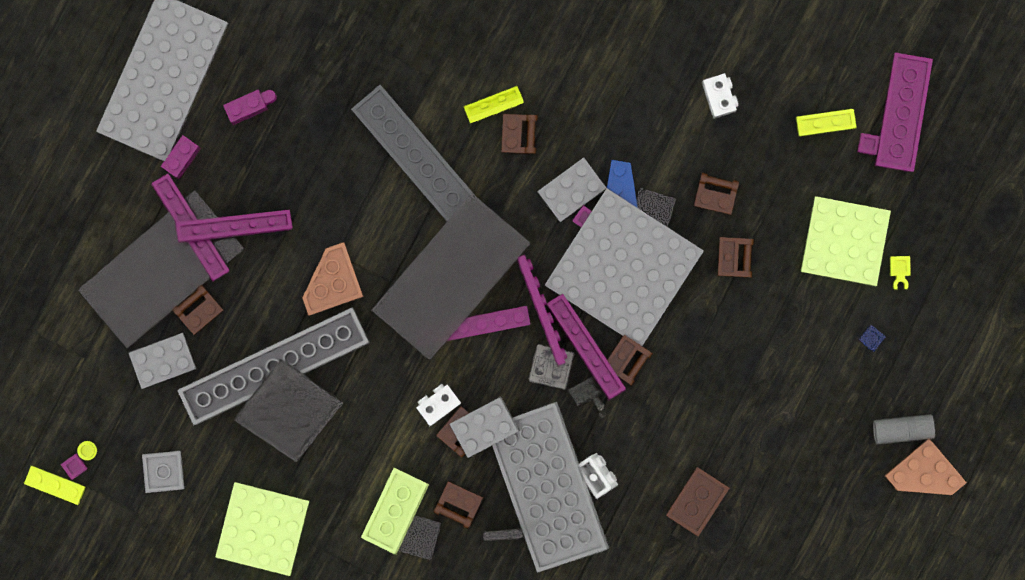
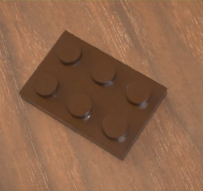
M696 467L666 516L699 536L726 495L729 487Z

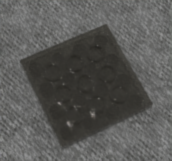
M280 359L238 412L234 420L297 462L340 408L343 401Z

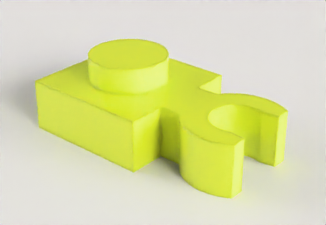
M910 256L890 257V276H896V280L893 282V289L898 288V282H902L904 289H908V281L905 279V276H910Z

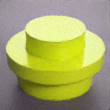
M85 441L78 446L77 452L81 459L91 460L97 454V447L93 442Z

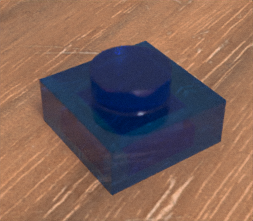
M870 325L858 340L874 352L886 336Z

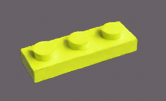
M516 86L464 106L470 123L522 104L524 101Z
M854 109L796 117L799 136L856 128Z
M35 466L30 467L24 483L79 505L86 486Z

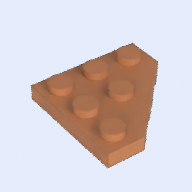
M344 242L325 249L309 286L302 297L309 316L363 297Z
M930 439L924 441L885 475L898 491L953 495L967 483Z

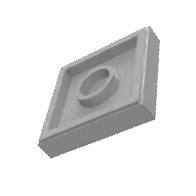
M181 451L142 455L146 493L185 489Z

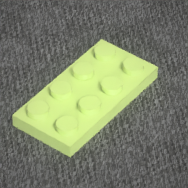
M393 468L361 538L393 554H397L429 484Z

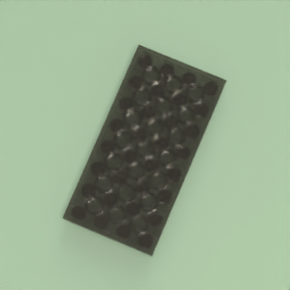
M195 190L185 198L197 220L218 218ZM167 213L81 286L78 291L121 342L129 348L167 316L175 306L180 305L194 293L198 286L207 282L210 277L188 242L178 243L175 222L171 215ZM235 237L210 239L226 265L245 249Z
M471 194L374 306L372 311L431 360L525 251L530 242L474 194Z

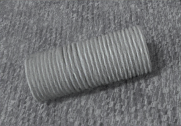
M931 414L886 420L880 419L873 422L876 444L934 439L935 437L934 420Z

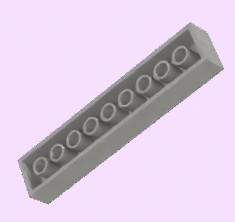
M350 308L177 391L193 425H198L370 342L354 308Z

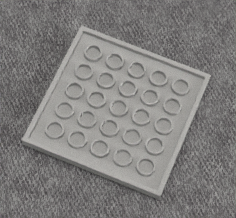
M606 189L547 280L545 286L559 295L563 294L574 305L619 334L626 335L643 346L704 250L614 192Z

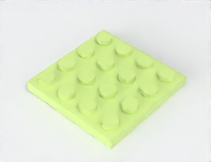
M815 196L801 272L877 286L891 211Z
M234 482L216 557L291 576L309 501Z

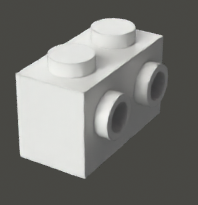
M721 74L702 81L713 119L737 110L738 101L736 96L731 94L730 89L733 86L730 77L726 78L725 74Z
M441 384L433 390L435 394L430 398L426 395L418 401L419 406L416 408L429 426L461 404L448 385L444 387Z
M597 453L579 463L585 482L596 499L618 485L616 476L611 471L609 472L605 466V460Z

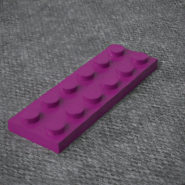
M894 53L875 166L914 172L933 59Z

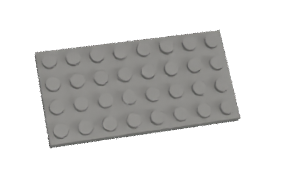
M154 0L96 132L165 161L175 146L229 23L177 0Z
M557 402L513 417L519 431L495 443L492 447L537 573L607 550L609 546Z

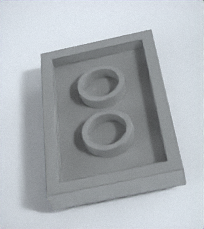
M582 158L541 188L538 193L559 222H562L603 192L606 187L585 158Z
M184 333L129 353L141 389L196 369Z
M502 397L450 423L468 458L519 431Z

